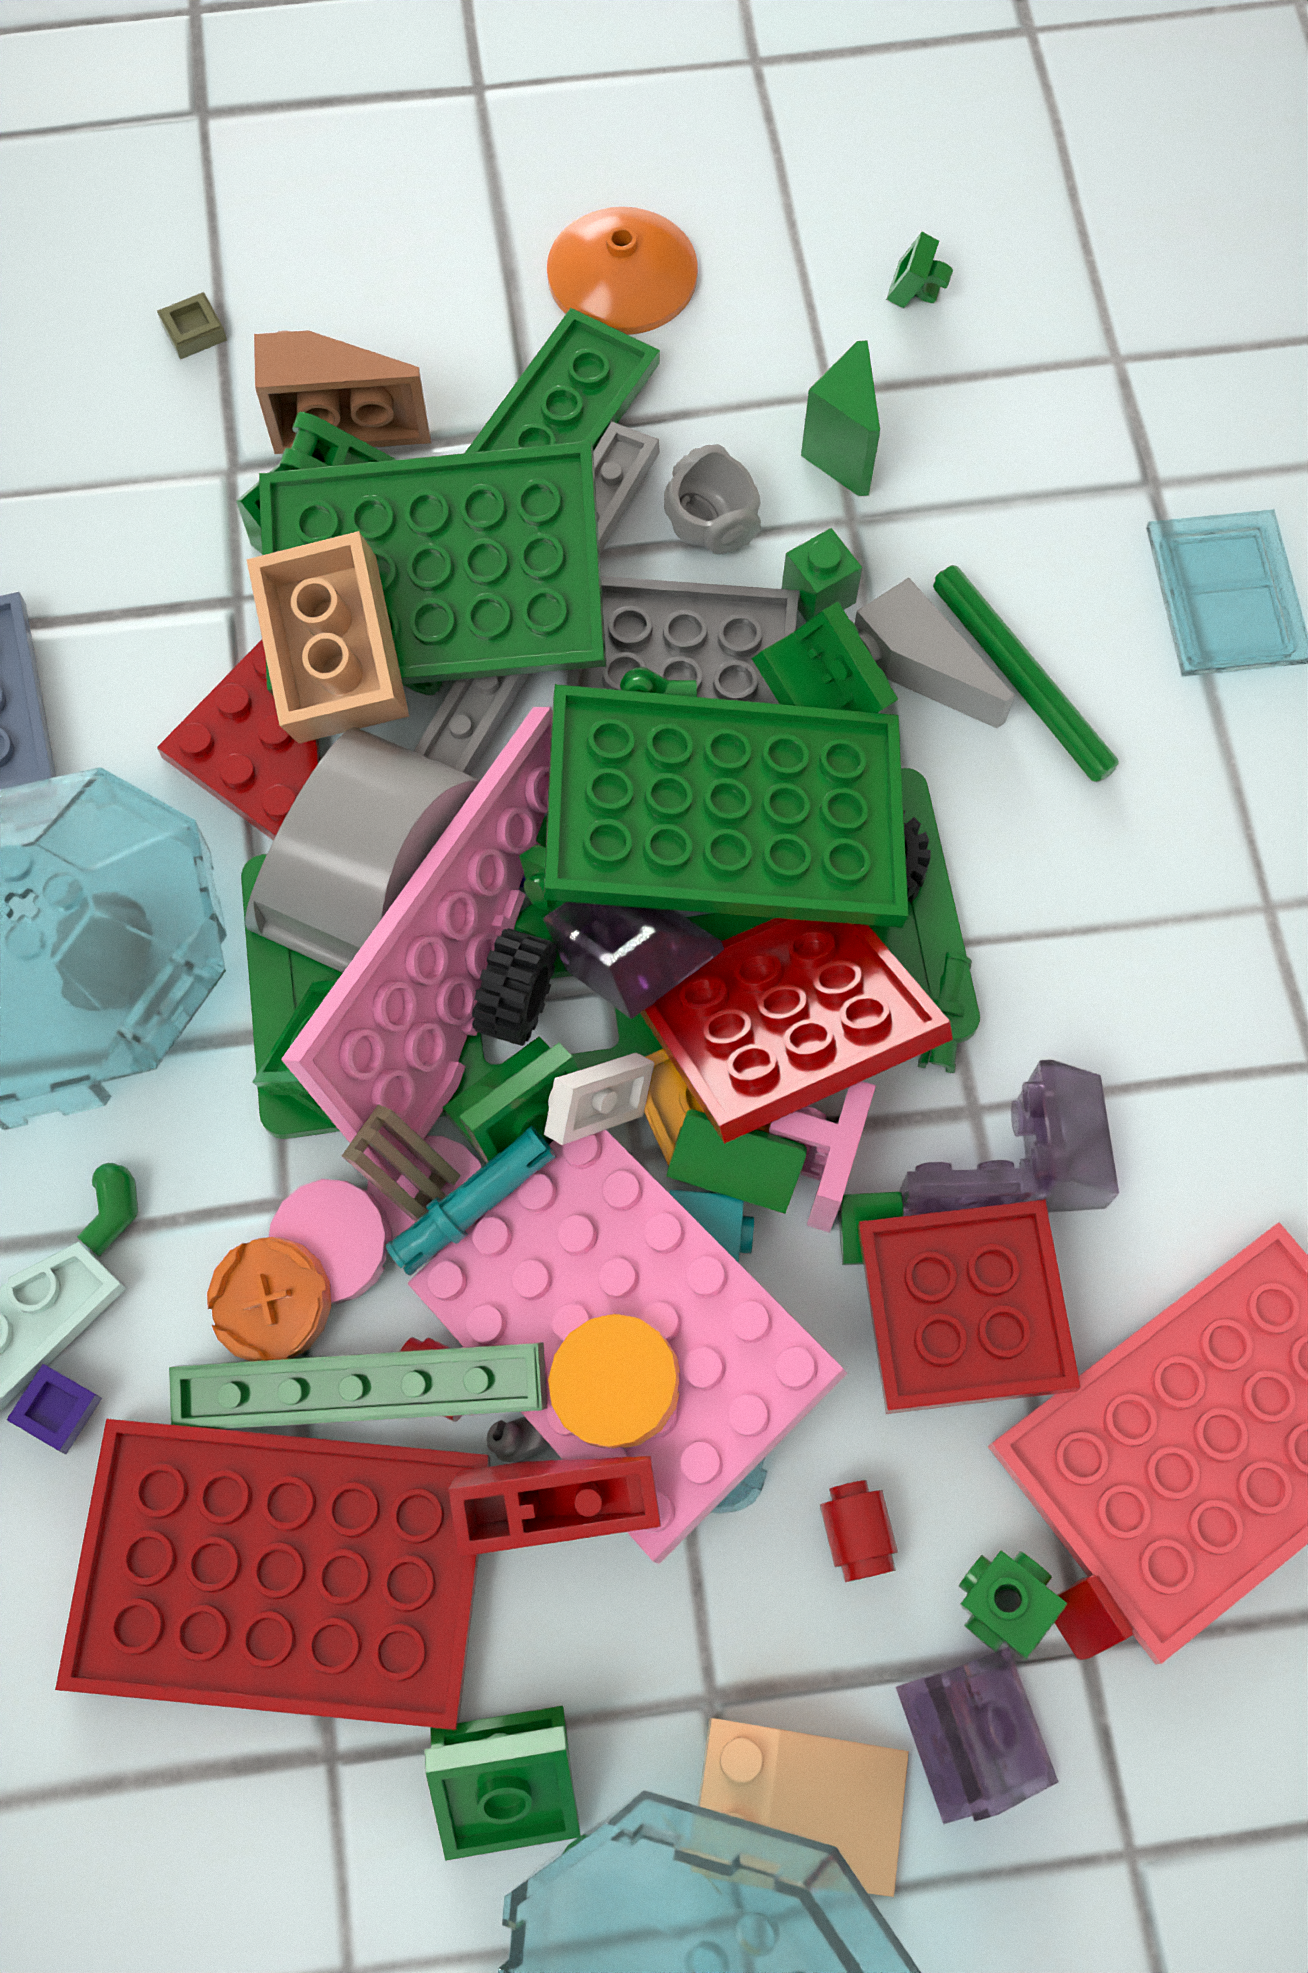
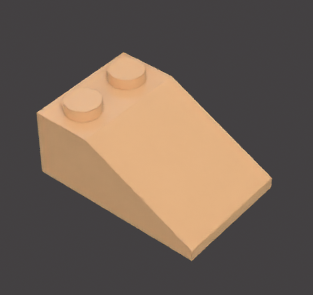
M709 1718L690 1857L691 1867L766 1880L894 1897L909 1751Z

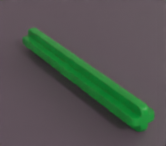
M950 565L945 570L940 571L935 577L934 590L1086 775L1094 782H1099L1111 775L1119 764L1118 758L958 566Z

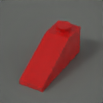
M651 1456L525 1461L458 1471L448 1488L458 1557L661 1527Z

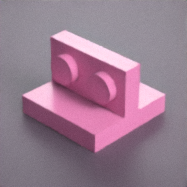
M861 1081L850 1086L837 1124L826 1121L824 1113L809 1106L771 1122L770 1134L802 1143L807 1147L806 1158L800 1174L820 1180L807 1226L829 1233L831 1231L842 1202L876 1085Z

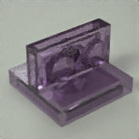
M1009 1647L896 1686L943 1824L973 1816L975 1822L999 1815L1059 1782Z

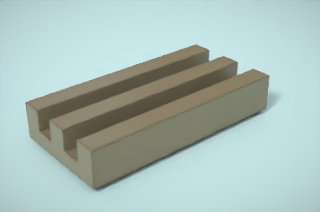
M379 1104L341 1155L416 1222L428 1212L426 1205L436 1197L442 1200L447 1196L441 1191L445 1183L455 1185L461 1176L395 1112ZM382 1126L432 1172L429 1178L378 1132ZM368 1145L373 1147L419 1190L415 1198L411 1197L363 1153Z

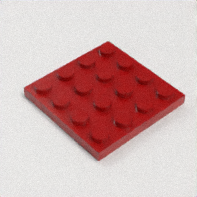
M774 918L627 983L633 1003L724 1144L953 1040L949 1019L868 925Z

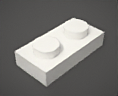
M633 1053L555 1078L548 1100L549 1111L544 1135L564 1145L643 1117L654 1062L638 1053Z

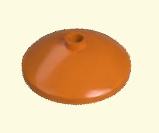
M635 207L600 209L573 221L555 239L547 260L549 289L554 301L565 314L570 308L575 309L627 335L656 329L674 319L691 300L697 284V257L694 247L686 234L667 218Z

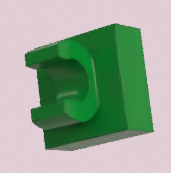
M924 232L918 235L898 262L886 300L903 309L915 294L925 302L934 303L936 301L940 287L944 289L948 287L953 273L952 267L947 263L933 260L939 240Z

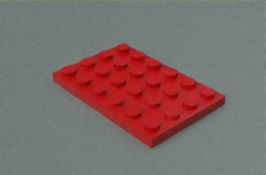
M106 1419L55 1690L457 1730L479 1554L458 1557L448 1488L458 1471L490 1467V1456L486 1454Z

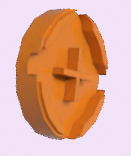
M281 1237L254 1239L249 1243H242L230 1250L215 1268L207 1291L208 1309H212V1318L215 1325H212L215 1335L234 1356L248 1361L294 1358L309 1350L324 1331L331 1309L330 1281L321 1261L304 1245Z

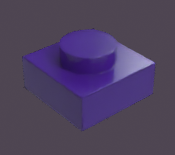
M42 1364L6 1420L54 1449L67 1454L102 1398L47 1365Z

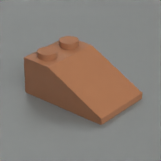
M309 330L254 334L255 389L274 454H283L286 448L292 447L296 436L292 427L298 412L315 415L373 447L431 443L419 367Z

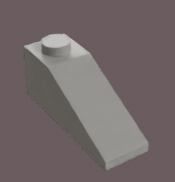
M909 577L857 610L854 624L859 636L888 680L992 727L998 728L1006 722L1015 695Z

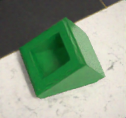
M902 1192L843 1195L838 1210L842 1265L863 1264L858 1233L859 1222L904 1216Z

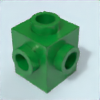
M1000 1550L992 1562L981 1555L958 1586L967 1593L960 1605L963 1610L971 1615L964 1626L993 1651L997 1652L1001 1645L1005 1643L1025 1661L1064 1611L1067 1603L1046 1587L1052 1576L1022 1551H1019L1016 1557L1012 1559ZM1003 1591H1012L1020 1598L1021 1605L1014 1612H1004L997 1607L995 1603L996 1597Z

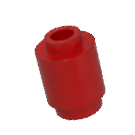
M867 1480L829 1488L832 1501L820 1504V1509L834 1567L841 1566L845 1583L896 1571L892 1554L898 1553L883 1490L870 1492Z

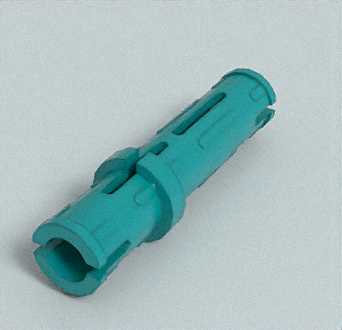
M530 1126L510 1146L491 1159L444 1199L441 1200L436 1197L426 1205V1208L429 1210L427 1213L386 1244V1249L400 1268L406 1265L403 1268L404 1272L411 1276L428 1259L450 1242L458 1244L468 1236L465 1230L474 1224L477 1219L517 1189L537 1170L539 1171L548 1162L556 1158V1154L541 1134L537 1136V1130Z

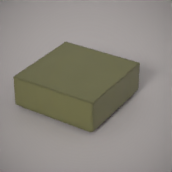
M204 292L157 310L160 322L180 360L227 341L224 328Z

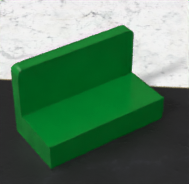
M691 1109L686 1112L682 1127H680L666 1177L786 1214L806 1158L807 1147L802 1143L757 1129L724 1144L705 1113Z

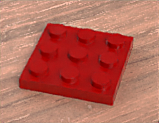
M1046 1199L859 1222L858 1233L886 1414L1077 1392L1081 1388Z

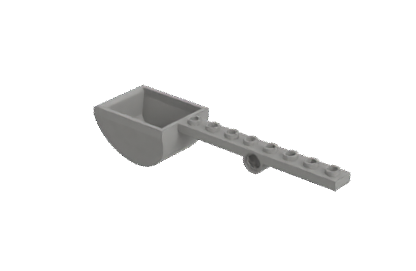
M614 422L610 423L594 450L600 554L660 453L659 439ZM530 673L456 680L414 751L357 727L350 728L342 734L326 752L306 781L266 855L248 902L245 916L247 929L343 973L481 781L470 775Z

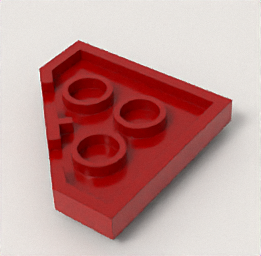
M262 639L157 746L161 757L273 841L295 799L320 760L319 739L298 743L279 725L274 696L267 690L266 655Z

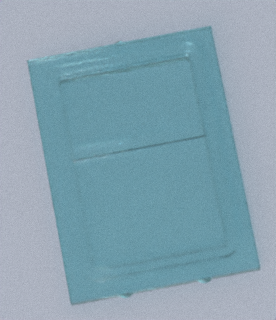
M1274 509L1148 522L1146 530L1181 676L1308 664V633Z

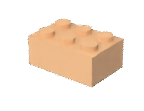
M359 531L246 559L281 728L298 743H303L344 733L353 727L360 729L409 717L376 555Z

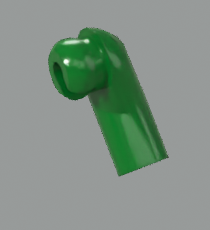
M645 667L629 670L625 673L620 683V688L624 691L697 697L696 680H667Z
M115 1163L102 1164L94 1171L92 1186L96 1189L99 1214L77 1236L79 1240L99 1257L135 1220L138 1214L135 1179L128 1168Z

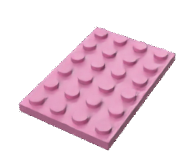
M603 1130L564 1145L553 1140L549 1145L556 1154L555 1159L548 1162L539 1171L537 1170L517 1189L477 1219L474 1224L465 1230L468 1236L458 1244L450 1242L407 1284L463 1347L544 1343L548 1408L541 1411H524L521 1413L563 1460L651 1456L661 1527L627 1533L653 1562L660 1564L848 1373L607 1130ZM610 1314L639 1318L660 1332L676 1354L680 1374L678 1373V1391L680 1393L677 1407L663 1429L641 1445L624 1449L622 1447L611 1449L589 1445L566 1429L551 1405L548 1383L554 1354L568 1334L589 1319Z

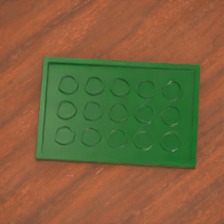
M591 441L259 473L262 555L358 531L376 555L402 684L607 667L594 450ZM266 660L267 690L273 695V690H272V685H271V680H270V675H269V670H268V665H267V660Z
M555 684L552 705L543 900L903 928L908 918L899 715Z

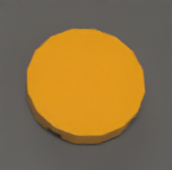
M610 1314L589 1319L570 1332L554 1354L548 1379L551 1405L563 1426L589 1445L611 1449L619 1447L624 1449L641 1445L663 1429L677 1407L680 1393L678 1391V1373L680 1374L678 1358L666 1338L639 1318Z

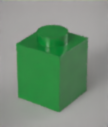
M829 528L786 552L781 589L799 590L797 610L808 622L822 610L836 602L840 603L843 610L855 604L863 567L834 530Z

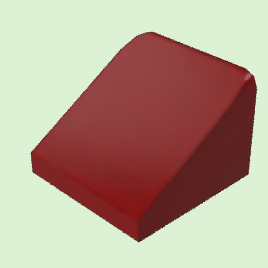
M1093 1574L1082 1578L1057 1594L1067 1603V1606L1055 1621V1625L1079 1660L1089 1659L1134 1635L1132 1632L1134 1630L1099 1576Z

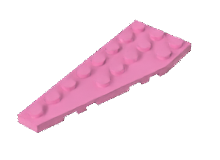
M551 707L532 708L281 1059L350 1143L378 1104L395 1112L424 1140L442 1113V1107L449 1102L459 1087L466 1067L458 1062L467 1035L476 1036L478 1033L472 1026L474 1020L472 1011L477 1003L474 999L476 990L481 986L482 980H480L482 970H486L488 965L487 957L490 950L494 951V942L497 937L501 936L504 929L510 928L514 930L525 898V894L519 890L524 875L519 855L536 844L540 845L536 838L548 809L552 725ZM382 1126L378 1132L410 1161L414 1155ZM368 1145L363 1153L397 1182L401 1173L373 1147Z

